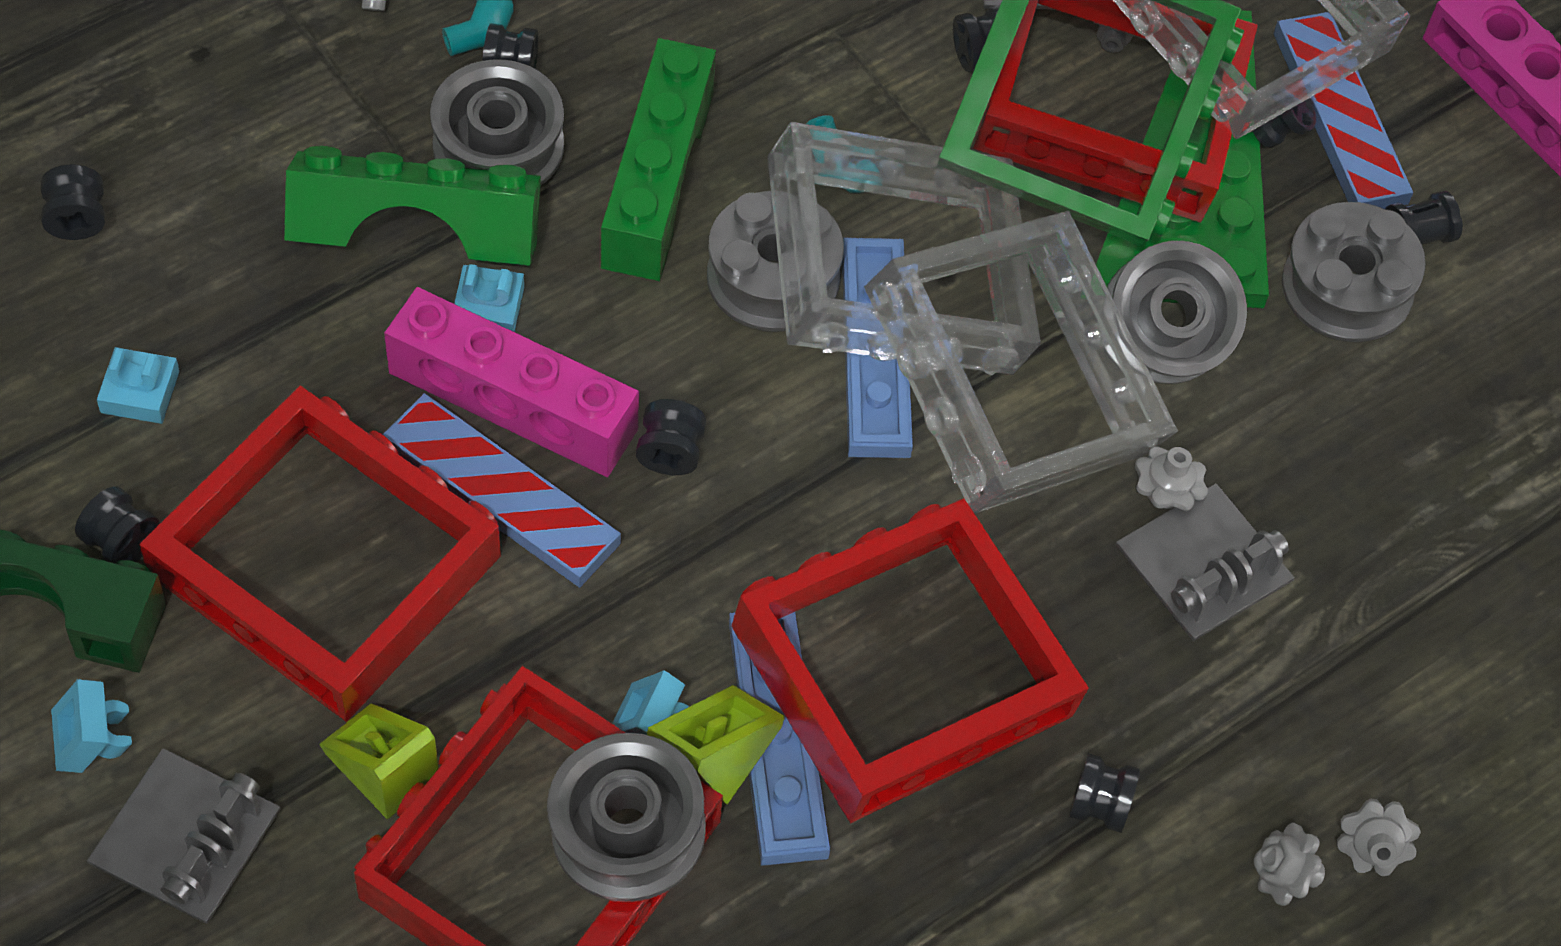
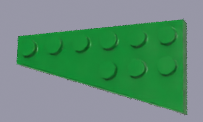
M1241 10L1238 18L1252 23V11ZM1254 43L1219 190L1202 222L1172 214L1163 235L1159 236L1151 233L1149 240L1143 246L1108 233L1088 283L1085 297L1103 298L1106 287L1115 273L1148 247L1167 241H1188L1213 250L1230 264L1243 286L1247 307H1265L1269 296L1260 141L1252 132L1245 113L1246 96L1256 91ZM1178 50L1142 144L1163 150L1200 57ZM1219 63L1212 84L1221 85L1225 64ZM1215 107L1207 122L1197 118L1189 141L1198 144L1193 161L1202 163ZM1183 187L1182 191L1196 195V191ZM1122 197L1118 208L1137 215L1141 203ZM1165 298L1162 301L1170 303H1179L1178 301L1170 298Z

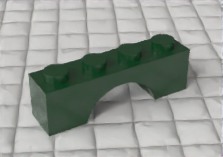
M0 530V596H31L41 599L59 610L65 617V628L76 658L140 673L167 605L158 574L153 573L146 566L134 561L120 560L116 564L90 558L86 553L72 546L56 545L53 548L28 543L22 537L12 532Z

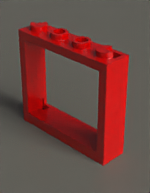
M1029 0L979 125L973 149L1142 203L1162 150L1009 101L1037 4L1047 6L1200 56L1212 24L1151 0ZM1237 18L1235 26L1243 29L1244 34L1231 64L1220 61V63L1225 64V69L1202 163L1193 161L1185 179L1174 176L1166 199L1176 202L1172 214L1200 223L1219 190L1258 26ZM994 126L1008 130L1010 132L1009 134H1006L994 130L993 128ZM1183 187L1196 191V195L1182 191Z
M301 385L139 544L146 567L153 573L158 574L162 586L345 722L351 719L501 557L499 525L487 508L473 500L466 503L449 491L444 480L431 468L420 465L418 468L399 455L395 446L384 435L373 430L367 433L350 421L345 410L337 402L326 396L319 399ZM306 434L313 437L459 541L345 663L191 551Z
M965 498L945 507H941L939 504L929 505L913 515L908 523L890 531L883 527L874 529L859 538L853 547L833 556L830 552L819 553L805 561L798 571L778 580L773 576L757 580L741 594L731 625L850 823L1073 717L1089 689ZM947 545L1037 684L871 763L865 764L777 619Z
M524 666L517 671L507 685L504 683L497 692L491 689L481 706L480 714L482 716L467 734L459 731L450 739L440 756L439 769L426 785L418 782L407 792L397 810L399 818L383 837L376 834L366 843L367 852L354 867L356 869L354 876L359 899L427 946H486L396 884L527 720L575 751L583 745L603 736L626 733ZM701 782L704 795L706 842L720 823L723 795ZM669 890L661 895L641 901L620 902L610 900L576 946H628Z

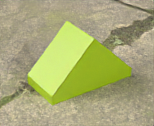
M732 685L648 727L647 735L661 739L678 749L691 762L700 781L722 794V802L727 805L782 728L785 716Z
M372 703L319 744L329 759L387 820L397 812L402 799L416 783L422 782L426 785L438 770L435 737L427 726Z

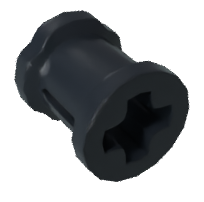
M1448 191L1432 193L1428 200L1409 206L1394 203L1385 208V210H1392L1403 217L1405 223L1417 235L1421 245L1437 240L1443 243L1459 240L1462 235L1463 222L1460 209L1455 198Z

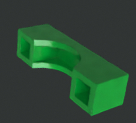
M658 38L601 226V269L660 281L674 234L679 196L690 151L695 138L701 139L714 93L715 49Z
M312 146L304 151H297L286 169L284 240L346 247L357 226L371 214L390 207L408 206L426 210L444 220L458 235L470 260L530 266L537 245L541 176L528 175L525 169L513 165H496L490 167L489 170L465 168L464 163L454 159H433L427 164L403 162L402 156L389 152H375L363 158L344 156L341 150L330 146Z

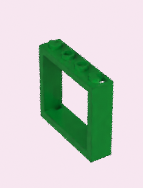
M1002 0L937 165L1143 246L1149 240L1151 233L1162 236L1170 220L1176 202L1166 199L1174 176L1185 179L1194 160L1198 144L1189 141L1197 118L1207 122L1216 105L1221 87L1212 84L1220 61L1231 64L1243 37L1244 30L1235 26L1241 8L1222 0H1151L1210 23L1212 28L1137 215L970 149L1029 0Z

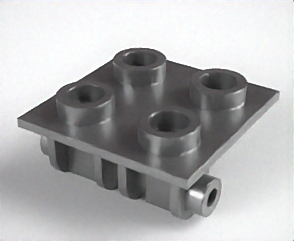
M1217 484L1207 488L1206 498L1195 500L1193 508L1189 511L1175 507L1116 541L1115 544L1192 641H1195L1281 589L1295 578L1282 563L1283 555L1289 551L1285 537L1277 530L1270 533L1262 530L1257 533Z
M162 748L87 862L208 924L281 808L256 795L260 786L247 775L236 773L231 781L226 780Z

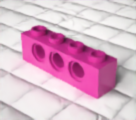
M1440 0L1437 2L1423 40L1561 177V45L1516 0Z
M416 287L384 332L389 374L607 478L638 431V390L419 287Z

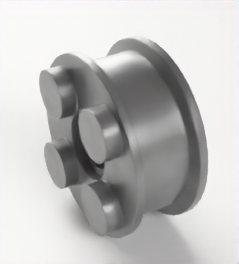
M485 60L458 69L447 77L437 89L430 109L431 125L434 132L433 153L435 159H454L464 163L465 168L489 170L490 167L496 165L518 166L525 169L528 175L541 176V185L556 172L564 153V134L562 130L564 108L558 90L544 74L528 65L515 61Z
M783 191L746 193L740 196L718 215L710 231V258L707 266V283L712 298L718 307L730 318L742 325L757 330L770 332L790 331L813 323L829 310L838 294L840 266L844 253V243L840 228L825 208L798 194ZM769 261H778L781 263H772Z
M1341 202L1327 205L1311 213L1298 227L1291 245V254L1283 270V293L1293 313L1315 332L1346 342L1375 340L1393 332L1408 316L1413 305L1414 294L1418 290L1425 273L1424 250L1417 235L1405 223L1403 217L1392 210H1385L1378 206L1361 202Z
M1167 241L1155 244L1141 251L1115 273L1103 295L1100 311L1101 327L1108 348L1124 368L1147 381L1161 384H1176L1199 377L1221 364L1230 356L1241 340L1245 329L1247 303L1239 277L1223 257L1197 243ZM1163 299H1174L1183 306L1186 314L1183 327L1173 326L1164 319L1161 312Z
M637 733L603 736L583 745L572 753L558 769L552 780L548 794L547 811L554 852L567 876L583 890L612 901H641L661 895L678 885L697 863L706 836L703 788L691 762L669 743L652 736ZM628 808L636 809L644 814L639 820L630 824H620L610 819L616 812Z

